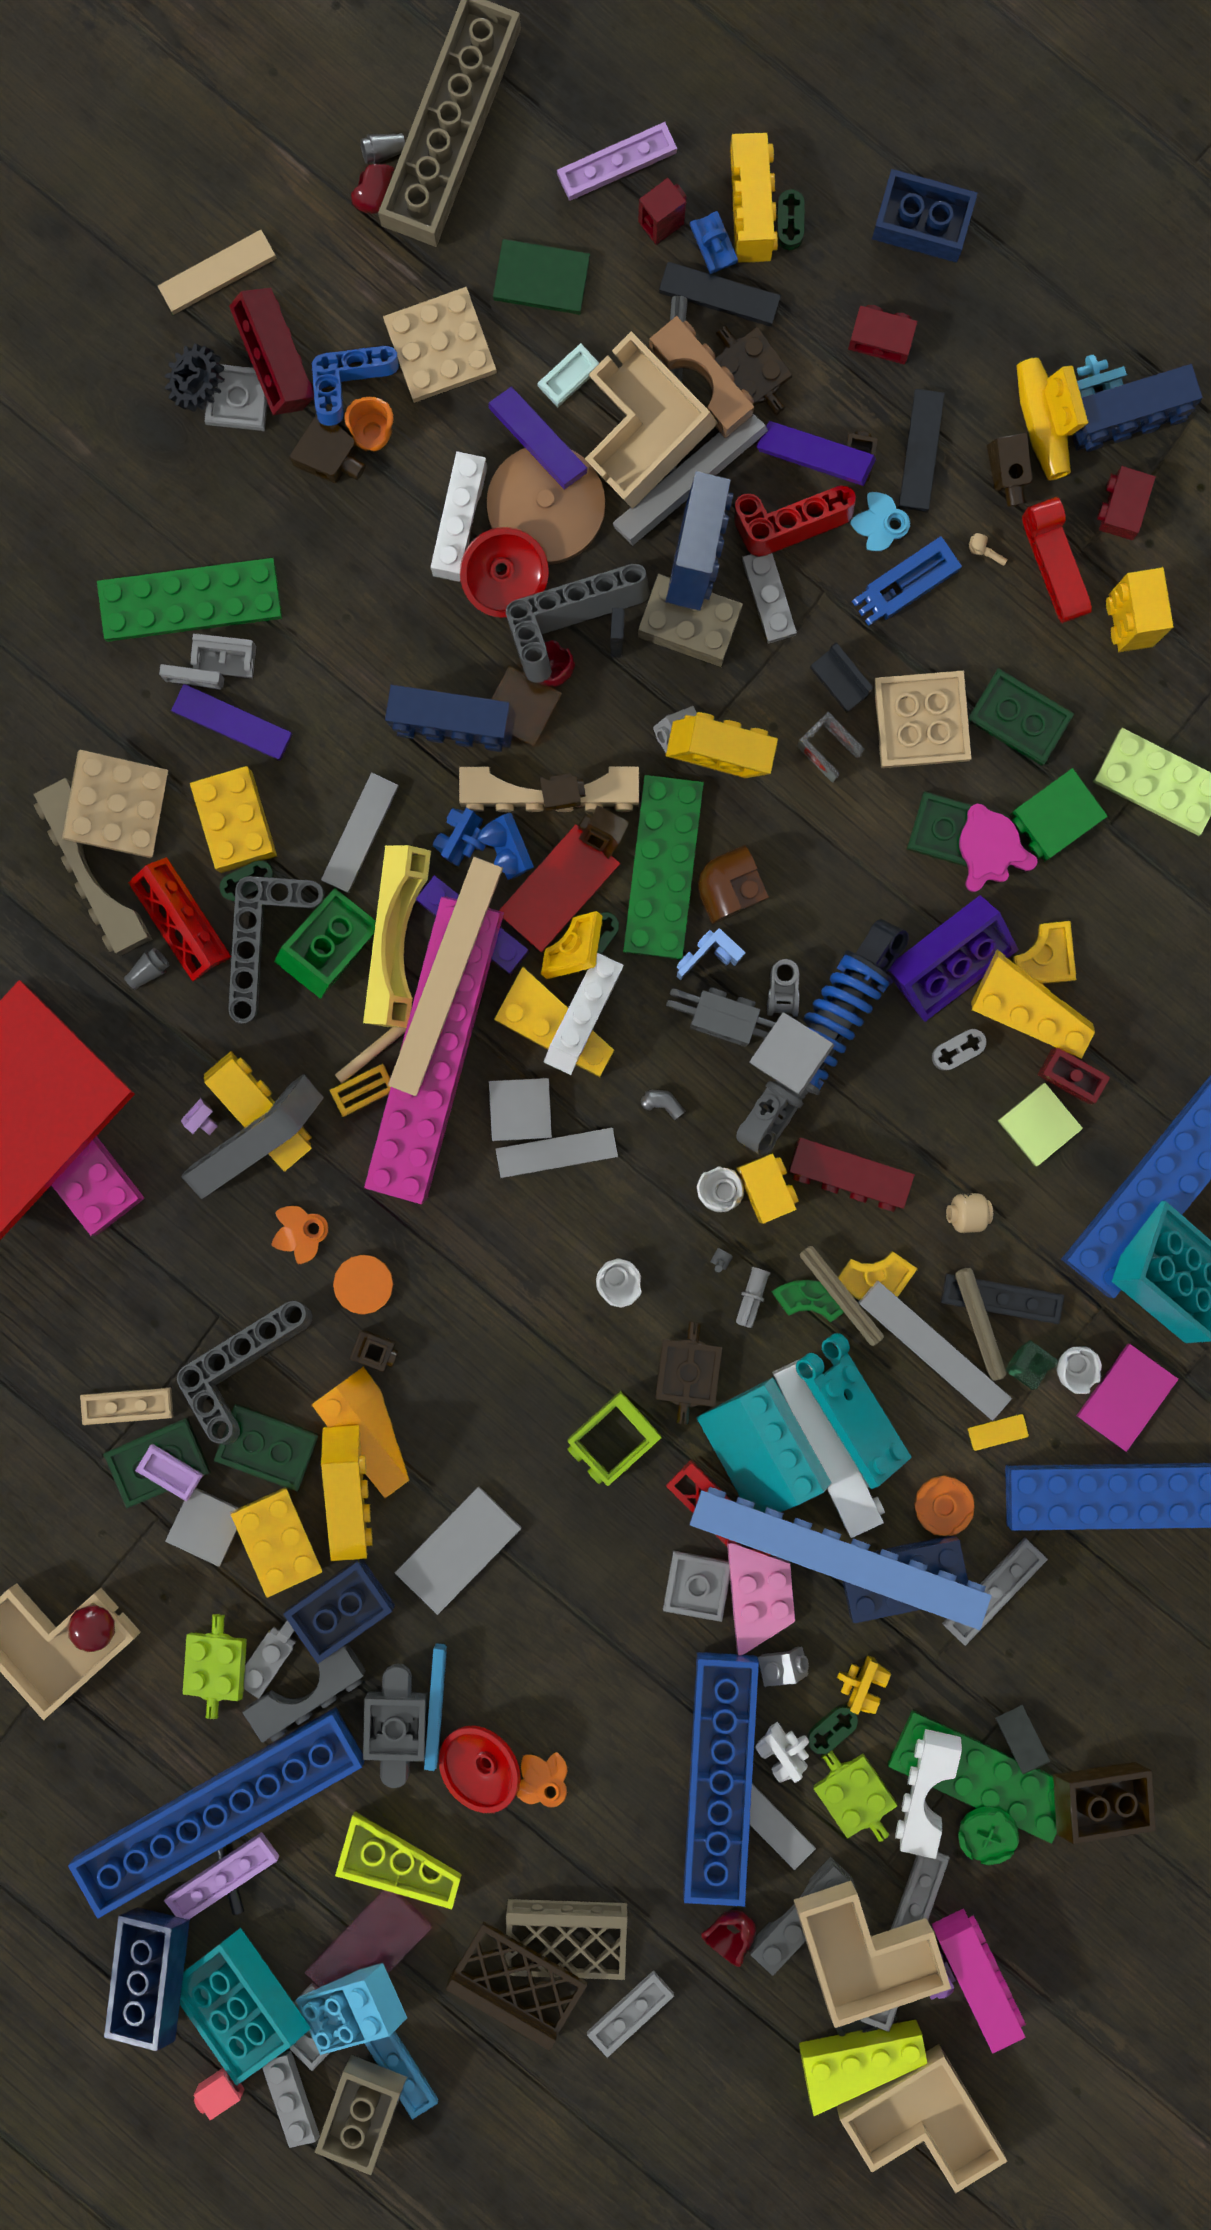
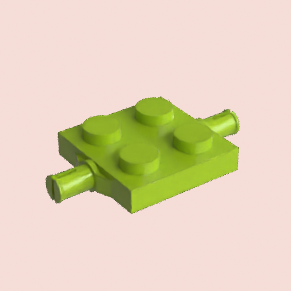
M220 1614L212 1615L211 1633H189L186 1636L183 1695L199 1696L207 1700L205 1716L207 1719H217L219 1717V1701H240L243 1699L247 1639L234 1638L224 1633L225 1615Z
M833 1750L823 1754L821 1757L825 1760L831 1771L826 1778L814 1785V1790L847 1839L860 1830L869 1827L879 1842L883 1841V1837L886 1839L889 1833L880 1820L883 1815L897 1807V1802L864 1753L852 1761L842 1764L833 1753Z

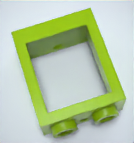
M620 1391L568 1438L567 1442L571 1446L567 1450L578 1462L583 1459L591 1467L587 1472L598 1484L603 1481L609 1486L659 1441L661 1435ZM617 1406L646 1439L613 1469L607 1472L579 1440Z

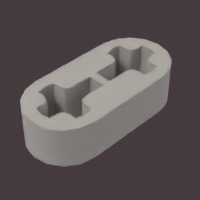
M970 1029L942 1043L932 1053L933 1064L936 1068L947 1071L979 1055L986 1047L985 1035L977 1029ZM969 1034L972 1038L978 1037L980 1041L976 1044V1051L972 1047L962 1051L960 1047L968 1041L967 1036ZM942 1049L946 1052L956 1049L958 1054L950 1058V1065L939 1061L938 1058L942 1056Z

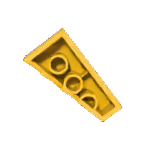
M767 133L732 134L730 153L734 244L738 263L771 261L772 251L777 250L778 247L777 232H774L773 222L776 221V202H772L771 193L775 192V174L770 173L769 164L773 163L774 160L773 144H768Z
M998 949L996 950L972 999V1010L1082 1059L1095 1033L1093 1023L1066 1002L1060 1000L1043 984H1040L1028 975L1021 967L1015 965Z
M522 967L494 1020L536 1044L549 1049L568 1007ZM592 1030L576 1065L600 1078L614 1053V1049Z
M230 1051L204 1073V1083L237 1120L246 1127L268 1112L275 1101L270 1097L272 1092L262 1080L257 1081L252 1076V1069L241 1057L238 1059ZM302 1126L293 1137L268 1154L285 1172L312 1149L309 1142L312 1137Z
M359 1425L324 1427L322 1431L321 1467L331 1561L367 1559V1546H373L372 1528H366V1522H371L370 1504H365L364 1498H368V1480H363V1474H366V1456H361Z

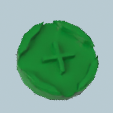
M981 1807L967 1813L961 1820L958 1838L960 1848L967 1857L972 1860L973 1858L979 1860L981 1864L994 1865L1000 1864L1012 1857L1014 1850L1018 1847L1019 1832L1016 1822L1003 1810L993 1807Z

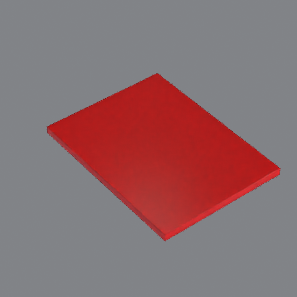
M20 980L0 1000V1240L135 1095Z

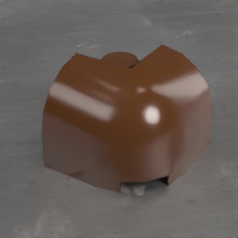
M746 845L717 856L706 864L700 874L698 885L700 898L712 925L739 914L741 910L769 898L757 871L758 868Z

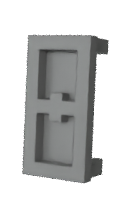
M193 634L191 665H193V669L220 672L221 675L253 679L257 647L253 640Z

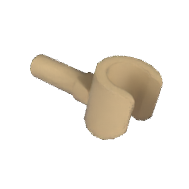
M979 533L971 536L969 543L971 553L976 555L984 554L1003 566L1006 564V558L991 548L986 547L987 536Z

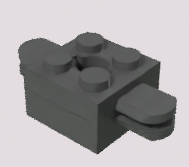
M711 987L708 992L703 990L700 997L677 989H671V996L697 1004L696 1008L672 1000H667L666 1006L693 1015L690 1029L744 1047L749 1044L752 1035L765 1040L769 1032L754 1028L755 1024L772 1029L776 1023L758 1017L760 1009L755 1008L756 1002L742 997H738L737 1001L726 998V992Z
M399 1663L387 1667L382 1677V1692H368L364 1705L363 1760H380L381 1781L390 1788H398L406 1783L410 1772V1761H424L427 1739L428 1693H411V1671L407 1666Z

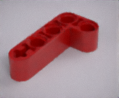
M841 485L767 514L761 500L754 494H743L738 497L735 503L734 522L747 550L754 556H766L851 521L854 514L856 495L850 487ZM748 511L752 512L753 514L746 515L743 512ZM811 514H817V515H819V517H816V518H815V517H811V516H809V515H811ZM790 525L792 528H784L782 526ZM759 535H760V536H764V537H766V538H764V539H757V538H755V536H759Z
M1054 497L1028 507L1022 516V522L1057 617L1061 623H1065L1091 613L1092 607L1062 527L1066 521L1063 505L1058 497Z

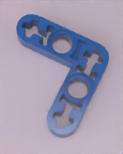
M379 346L324 353L316 356L312 361V373L318 421L326 426L336 425L342 421L344 408L341 382L394 374L399 369L396 350L390 346ZM354 362L363 363L361 366L358 367H349V365ZM328 386L335 387V389L330 392L321 391L323 388ZM326 404H332V411H327Z

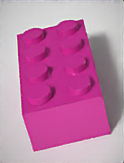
M97 1136L52 1184V1187L91 1236L99 1235L145 1199Z
M963 1908L932 1923L939 1943L992 2054L1026 2038L1021 2029L1026 2023L988 1944L985 1943L986 1940L974 1915L968 1918Z

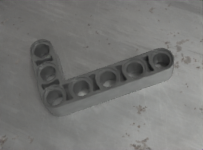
M639 564L626 565L523 597L508 604L506 616L527 679L535 683L543 682L552 673L542 634L612 613V608L625 609L645 602L650 595L645 568Z
M249 876L240 879L237 883L229 993V1015L235 1022H251L258 1014L265 905L316 908L325 898L324 889L317 882ZM249 882H254L258 886V894L253 899H247L243 894V887ZM278 884H284L288 888V896L283 901H277L273 896V889ZM308 886L316 887L319 893L318 899L313 903H307L303 899V891ZM246 912L254 913L257 919L256 925L251 929H246L241 923V918ZM244 942H251L255 947L254 955L249 959L243 958L239 951L240 946ZM244 971L249 972L253 977V983L247 989L242 988L238 984V976ZM241 1001H245L251 1006V1014L245 1019L239 1017L236 1013V1006Z
M304 1074L301 1075L283 1091L268 1112L196 1161L181 1177L200 1199H203L293 1137L302 1128L324 1097Z
M297 1301L283 1304L185 1365L177 1375L178 1385L211 1441L222 1445H230L240 1435L239 1425L216 1385L307 1329L312 1322V1313L307 1306ZM295 1309H301L302 1317L300 1321L291 1323V1313ZM274 1324L276 1326L275 1336L271 1339H266V1328ZM249 1340L251 1344L250 1351L246 1355H241L239 1351L241 1343ZM223 1356L225 1366L222 1370L216 1371L214 1362L218 1357ZM198 1372L200 1380L196 1386L191 1387L189 1385V1377L192 1373ZM212 1397L214 1407L210 1412L206 1413L203 1409V1403L207 1398ZM227 1423L229 1432L225 1438L221 1439L218 1436V1428L221 1424Z

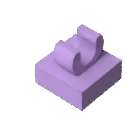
M201 1098L181 1120L183 1126L192 1134L200 1127L207 1134L211 1135L218 1127L216 1122L208 1117L213 1112L210 1105Z

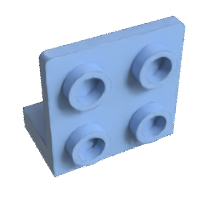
M720 928L715 933L709 930L697 944L700 949L694 955L688 952L677 964L679 971L676 977L682 980L712 947L716 948L715 956L725 965L731 962L735 966L746 952Z

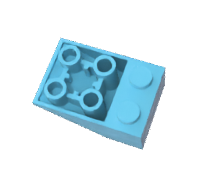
M383 1963L359 1969L296 1999L302 2016L311 2027L309 2031L320 2055L389 2037L407 2019Z

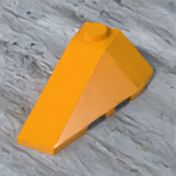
M363 1366L315 1401L312 1406L327 1427L359 1425L361 1456H366V1475L383 1497L386 1498L407 1483L409 1476L395 1438L382 1391Z

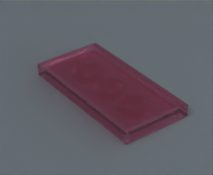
M382 1890L306 1969L305 1974L319 1987H322L359 1969L380 1963L384 1964L387 1973H389L432 1928V1924L402 1895Z

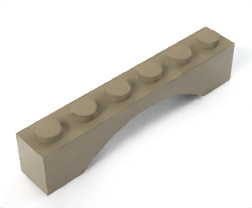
M64 778L35 793L34 796L37 803L34 804V807L42 820L46 819L51 827L47 831L55 846L60 845L64 853L61 860L69 873L74 872L78 880L74 884L82 899H88L92 907L88 910L90 917L95 925L100 924L105 932V935L102 936L105 946L109 952L114 950L116 954L122 956L153 939L140 914L111 898L99 885L85 858L83 843L62 839L72 782Z

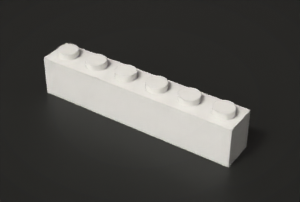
M796 1360L772 1373L784 1398L832 1482L827 1490L849 1536L853 1538L883 1524L884 1522L880 1515L884 1514L885 1511L878 1497L872 1499L868 1490L869 1485L808 1385L798 1375L796 1363L799 1360Z

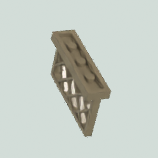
M508 1899L506 1935L525 1946L537 1937L546 1946L539 1953L540 1955L545 1957L549 1952H552L561 1961L557 1965L562 1968L566 1966L567 1968L564 1969L579 1978L625 1980L627 1903ZM513 1925L526 1926L532 1933L523 1941H520L512 1933ZM548 1926L556 1927L562 1933L553 1942H550L541 1933ZM577 1928H586L592 1935L580 1943L571 1933ZM607 1929H621L620 1937L612 1944L601 1935ZM565 1938L576 1947L567 1957L556 1948ZM595 1939L606 1948L596 1958L586 1949ZM619 1946H620V1953L616 1950V1948L619 1947ZM517 1951L506 1953L508 1967H512V1958L518 1953ZM579 1953H582L591 1963L585 1968H576L570 1961ZM609 1954H612L619 1961V1970L606 1969L600 1962ZM543 1966L531 1968L533 1977H550L548 1969ZM526 1970L511 1973V1976L528 1977Z

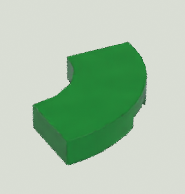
M791 1281L771 1290L788 1315L798 1311L811 1310L822 1314L829 1322H832L844 1313L819 1281Z

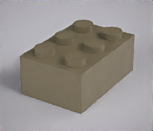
M658 574L638 629V638L721 667L743 603L711 593L710 600H703L700 611L666 603L670 578Z
M351 2055L342 2073L315 2153L372 2175L407 2077Z

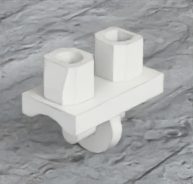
M778 1722L774 1723L769 1727L766 1735L758 1741L755 1746L756 1750L764 1759L772 1754H775L779 1759V1762L772 1767L773 1774L778 1782L792 1778L795 1783L803 1778L802 1773L808 1767L804 1761L809 1757L804 1749L809 1743L808 1738L805 1735L796 1738L792 1731L786 1734Z

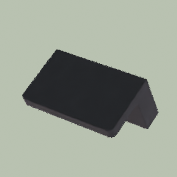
M834 643L827 653L810 666V669L846 713L866 699L873 690L871 684L837 643Z

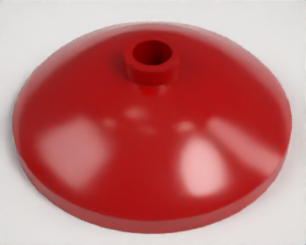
M511 527L494 528L480 534L467 547L460 564V582L466 597L478 610L494 617H507L506 608L508 604L514 600L543 592L548 581V562L540 544L528 533ZM504 563L505 569L502 572H496V566Z
M464 1726L453 1731L444 1740L439 1752L440 1773L449 1792L461 1804L477 1812L494 1813L503 1810L515 1799L520 1787V1769L513 1751L500 1736L480 1726Z

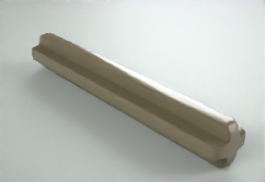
M813 1246L805 1248L800 1253L801 1259L867 1342L872 1346L878 1344L884 1338L882 1332Z
M971 1268L960 1269L956 1272L955 1276L989 1378L992 1381L1001 1380L1007 1373L973 1270Z

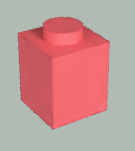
M222 2068L198 2084L193 2095L195 2097L194 2102L200 2113H205L209 2120H212L239 2102L245 2089L241 2083L236 2086L225 2069Z

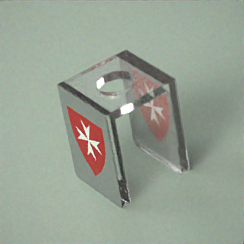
M827 712L799 740L797 747L831 782H834L838 778L839 772L813 747L809 740L825 726L857 759L865 749Z

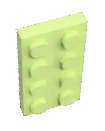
M1124 728L1119 730L1093 782L1198 836L1201 835L1211 816V773Z

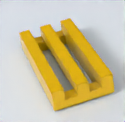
M381 1064L331 1089L330 1092L342 1117L389 1095L391 1088L388 1086L390 1076L384 1064ZM381 1073L382 1078L340 1098L338 1093ZM386 1083L388 1088L345 1108L344 1103Z

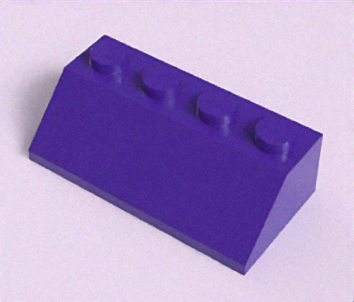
M979 895L897 958L888 972L904 997L921 1019L926 1022L984 977L997 949L1007 958L1019 949L1000 912Z

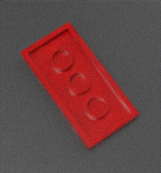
M575 825L499 910L504 912L503 919L541 953L620 866V863L614 857L610 856L608 859L602 851L580 840L579 837L582 831L578 829V825Z

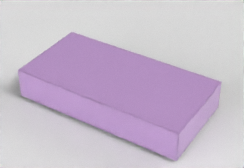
M154 1444L150 1445L135 1470L186 1502L204 1475Z

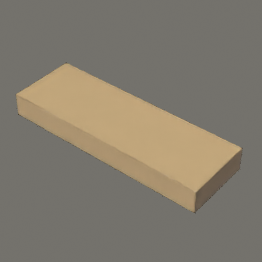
M171 1387L80 1395L82 1425L174 1417Z

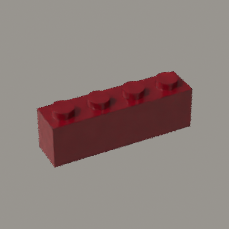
M272 288L241 291L229 305V308L272 414L278 415L303 411L314 399L313 386L307 378L302 365V359L297 353L291 338L290 329L284 321L280 311V304L275 298Z
M798 1138L787 1171L794 1174L792 1179L809 1185L810 1181L814 1180L822 1183L821 1189L838 1194L839 1189L851 1192L849 1198L866 1203L867 1199L870 1198L879 1201V1208L895 1212L896 1207L904 1209L915 1174L804 1138Z

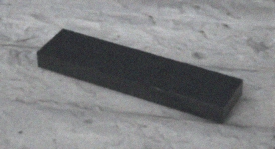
M667 262L659 288L660 294L670 297L684 296L687 298V302L772 327L781 297L778 294L671 262Z
M915 389L898 508L928 512L945 395L943 392Z
M946 1273L940 1303L966 1307L956 1276ZM976 1279L986 1311L1054 1324L1060 1323L1064 1295Z

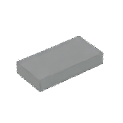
M160 665L159 675L165 682L223 689L224 677L220 672Z

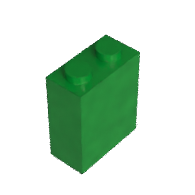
M1073 768L1010 814L1013 818L1011 821L1020 835L1024 833L1030 841V844H1028L1030 851L1037 859L1042 858L1044 862L1108 817Z

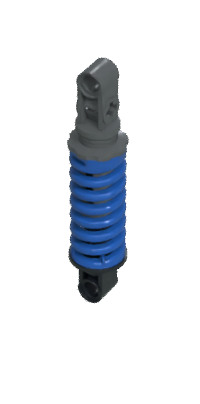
M879 919L872 925L856 953L848 950L844 952L843 958L837 966V969L843 973H832L830 981L833 986H824L821 990L825 1000H814L813 1009L816 1013L809 1012L804 1015V1022L808 1028L834 1044L833 1049L801 1096L775 1079L768 1081L766 1090L757 1100L754 1108L737 1131L736 1138L738 1142L761 1156L767 1155L774 1148L777 1139L790 1123L797 1109H801L803 1106L802 1100L806 1097L805 1095L808 1093L819 1095L820 1089L824 1084L820 1079L826 1080L829 1077V1074L823 1068L826 1064L831 1067L837 1065L838 1061L832 1055L835 1050L841 1054L845 1053L846 1046L841 1043L844 1037L848 1040L855 1038V1033L850 1030L852 1024L858 1027L864 1024V1020L855 1014L856 1010L859 1008L867 1014L873 1010V1007L864 1001L865 996L868 995L875 1000H879L881 993L872 987L873 984L877 985V989L884 993L886 988L893 983L892 978L887 973L899 954L907 946L909 936L905 930L883 919Z

